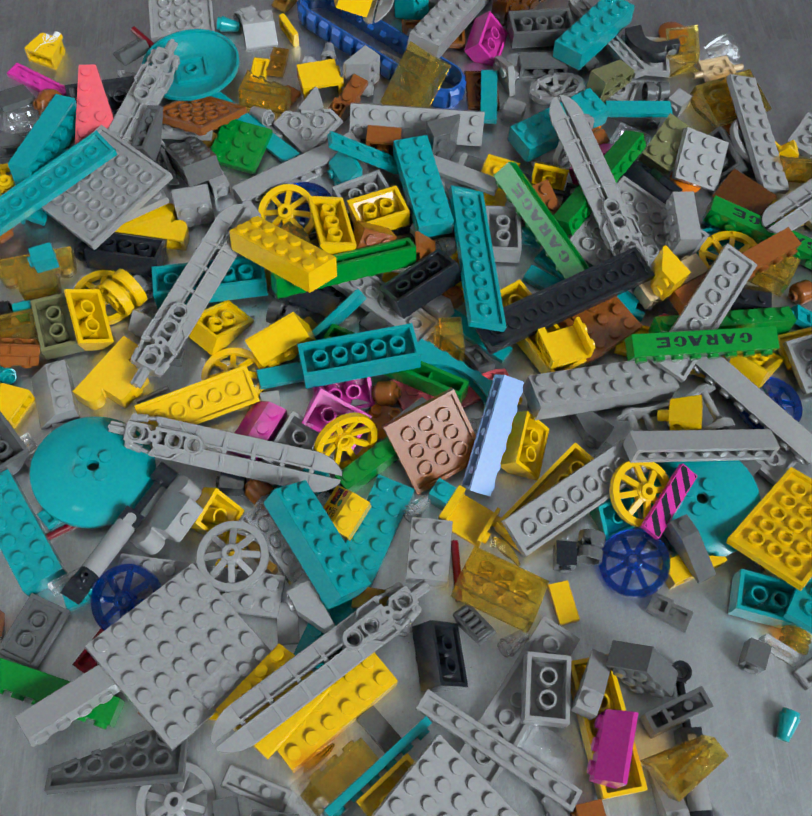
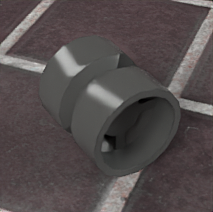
M644 82L642 101H668L670 97L669 82H658L657 84L654 82Z
M273 300L267 310L266 322L273 324L292 312L299 316V308L291 305L285 306V303Z
M582 529L579 531L578 562L587 565H600L602 563L603 550L601 548L604 547L606 537L603 532L594 529Z

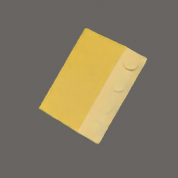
M279 643L215 709L220 715L230 704L295 657V655ZM313 671L308 672L301 678V680L303 681L304 679H306L313 673ZM295 682L294 684H292L290 687H288L285 691H283L273 700L277 701L288 691H290L292 688L298 685V683ZM330 687L252 747L266 759H269L331 691ZM267 703L256 713H254L252 716L246 719L245 722L248 723L250 720H252L254 717H256L258 714L264 711L267 707H269L270 704ZM238 725V726H237L236 728H234L233 730L236 732V731L239 730L242 726H241V725Z

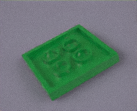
M234 119L229 124L221 126L210 150L216 154L219 165L254 175L273 135V131L269 128Z

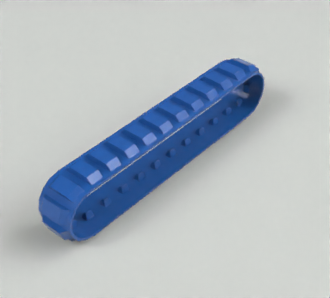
M334 0L297 1L298 19L307 30L328 43H332L336 48L349 56L354 55L365 45L380 55L381 76L431 107L451 109L459 101L463 100L466 81L461 69L442 56L434 63L406 50L409 36L386 22L380 20L376 23L373 21L372 24H367L362 16L336 8ZM322 8L334 13L453 87L446 89L434 86L311 9Z

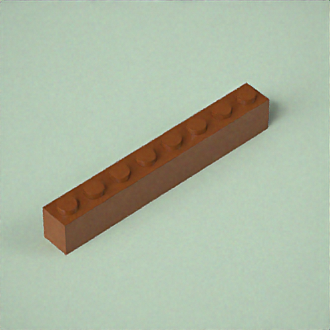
M789 227L742 253L757 264L748 281L754 278L756 273L762 274L770 268V265L776 266L784 260V257L790 258L798 252L796 249L802 243ZM707 273L678 288L668 298L679 314H681Z

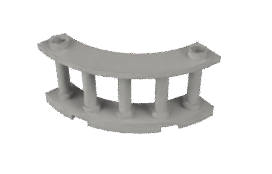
M704 383L697 386L696 390L682 396L702 395V399L714 419L713 423L705 427L702 426V430H727L735 426L732 418L720 416L709 393L716 389L715 386ZM670 401L645 408H626L617 417V420L628 421L633 431H642L637 420L643 419L648 431H657L651 417L657 416L658 410H669Z

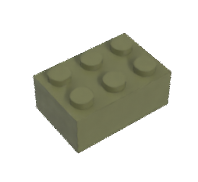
M670 113L638 161L652 170L654 168L667 176L675 165L683 129L692 127Z
M65 293L30 300L41 352L47 360L85 351L77 343Z

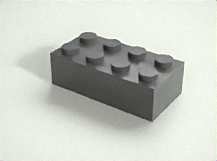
M570 8L509 11L506 28L511 49L554 46L555 41L574 22Z
M189 137L182 143H172L165 149L173 170L189 187L223 175L216 154L197 137Z

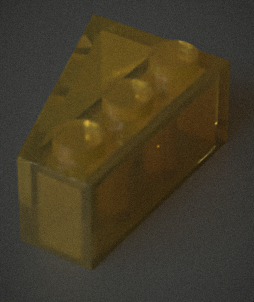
M247 69L238 89L239 105L246 106L247 108L252 106L265 108L279 114L290 110L291 88L275 81L271 83L265 80L264 76H255L252 74V71Z
M701 735L640 761L670 799L680 802L729 755L715 737Z

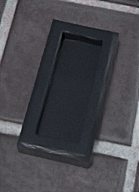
M654 168L650 172L658 182L673 192H681L683 190L675 181Z

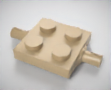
M727 56L700 60L696 65L699 72H693L692 78H703L708 88L728 85L726 77L729 74L737 75L736 71L743 70L744 65L743 63L732 64Z

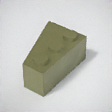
M621 59L591 71L586 89L591 88L604 102L631 82L635 70Z

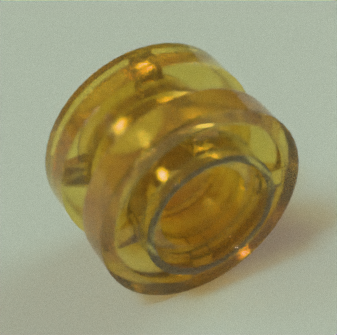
M783 626L781 630L782 636L778 639V645L790 653L807 655L809 652L808 645L812 642V635L799 627Z

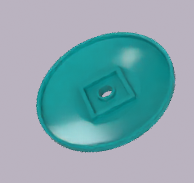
M206 29L182 30L165 36L147 51L142 61V64H145L147 57L151 54V50L157 49V47L165 48L169 40L174 39L178 43L174 55L179 56L180 64L178 69L175 70L174 80L168 92L163 96L166 99L176 101L198 100L221 91L234 79L240 65L239 53L235 44L225 35Z
M108 417L75 419L53 430L37 447L30 465L31 488L39 505L54 519L78 528H100L113 525L128 505L134 509L154 483L150 476L156 469L155 457L143 452L138 453L125 447V440H123L124 435L108 432V425L111 423V420L122 421ZM136 430L137 437H140L141 433ZM140 444L144 449L151 451L150 445ZM92 463L99 465L97 470L91 471L87 469L88 465Z
M739 460L655 462L666 472L669 479L678 465L682 463L697 475L696 480L670 521L687 514L698 529L709 556L726 557L736 552L735 548L726 543L727 539L761 501L757 484L743 463ZM649 469L648 472H646L644 475L646 480H648L650 474ZM656 476L654 486L662 487L659 479ZM656 493V497L658 498L661 493ZM697 495H705L707 503L702 504L698 502ZM642 503L641 506H640V509H641V513H642V516H643V503ZM671 545L672 549L670 551L678 554Z

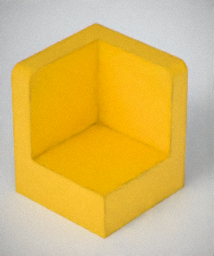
M794 140L783 145H779L775 141L780 160L783 163L799 156L797 143Z

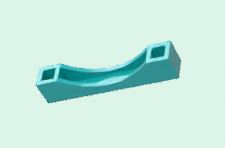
M421 338L418 342L421 361L468 380L469 386L478 394L485 406L493 380H489L479 371L469 368L463 361L456 360L448 352L438 349L430 341H425Z

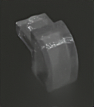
M731 34L719 35L704 45L710 59L727 55L734 61L741 58L738 52L740 49Z

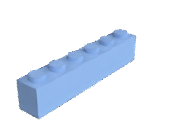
M494 375L462 482V487L467 490L491 496L495 488L497 473L501 467L502 455L506 450L507 438L512 430L513 418L517 413L518 401L523 393V381L507 375Z

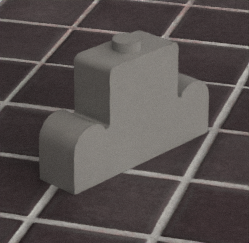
M178 474L129 538V541L142 552L150 555L158 553L163 548L166 539L180 542L203 512V508L196 503L201 496L202 489L187 476Z

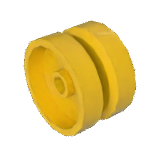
M124 269L117 270L112 274V280L106 279L99 285L100 292L107 302L124 317H128L135 309L134 306L140 307L148 300L140 284Z

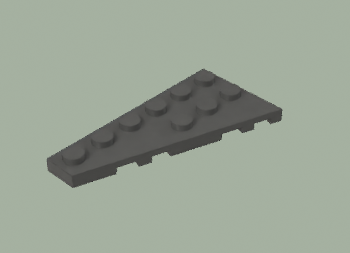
M144 730L112 743L111 747L103 750L99 748L92 751L91 755L80 759L74 758L49 768L44 792L47 795L184 782L189 737L171 751L154 730Z

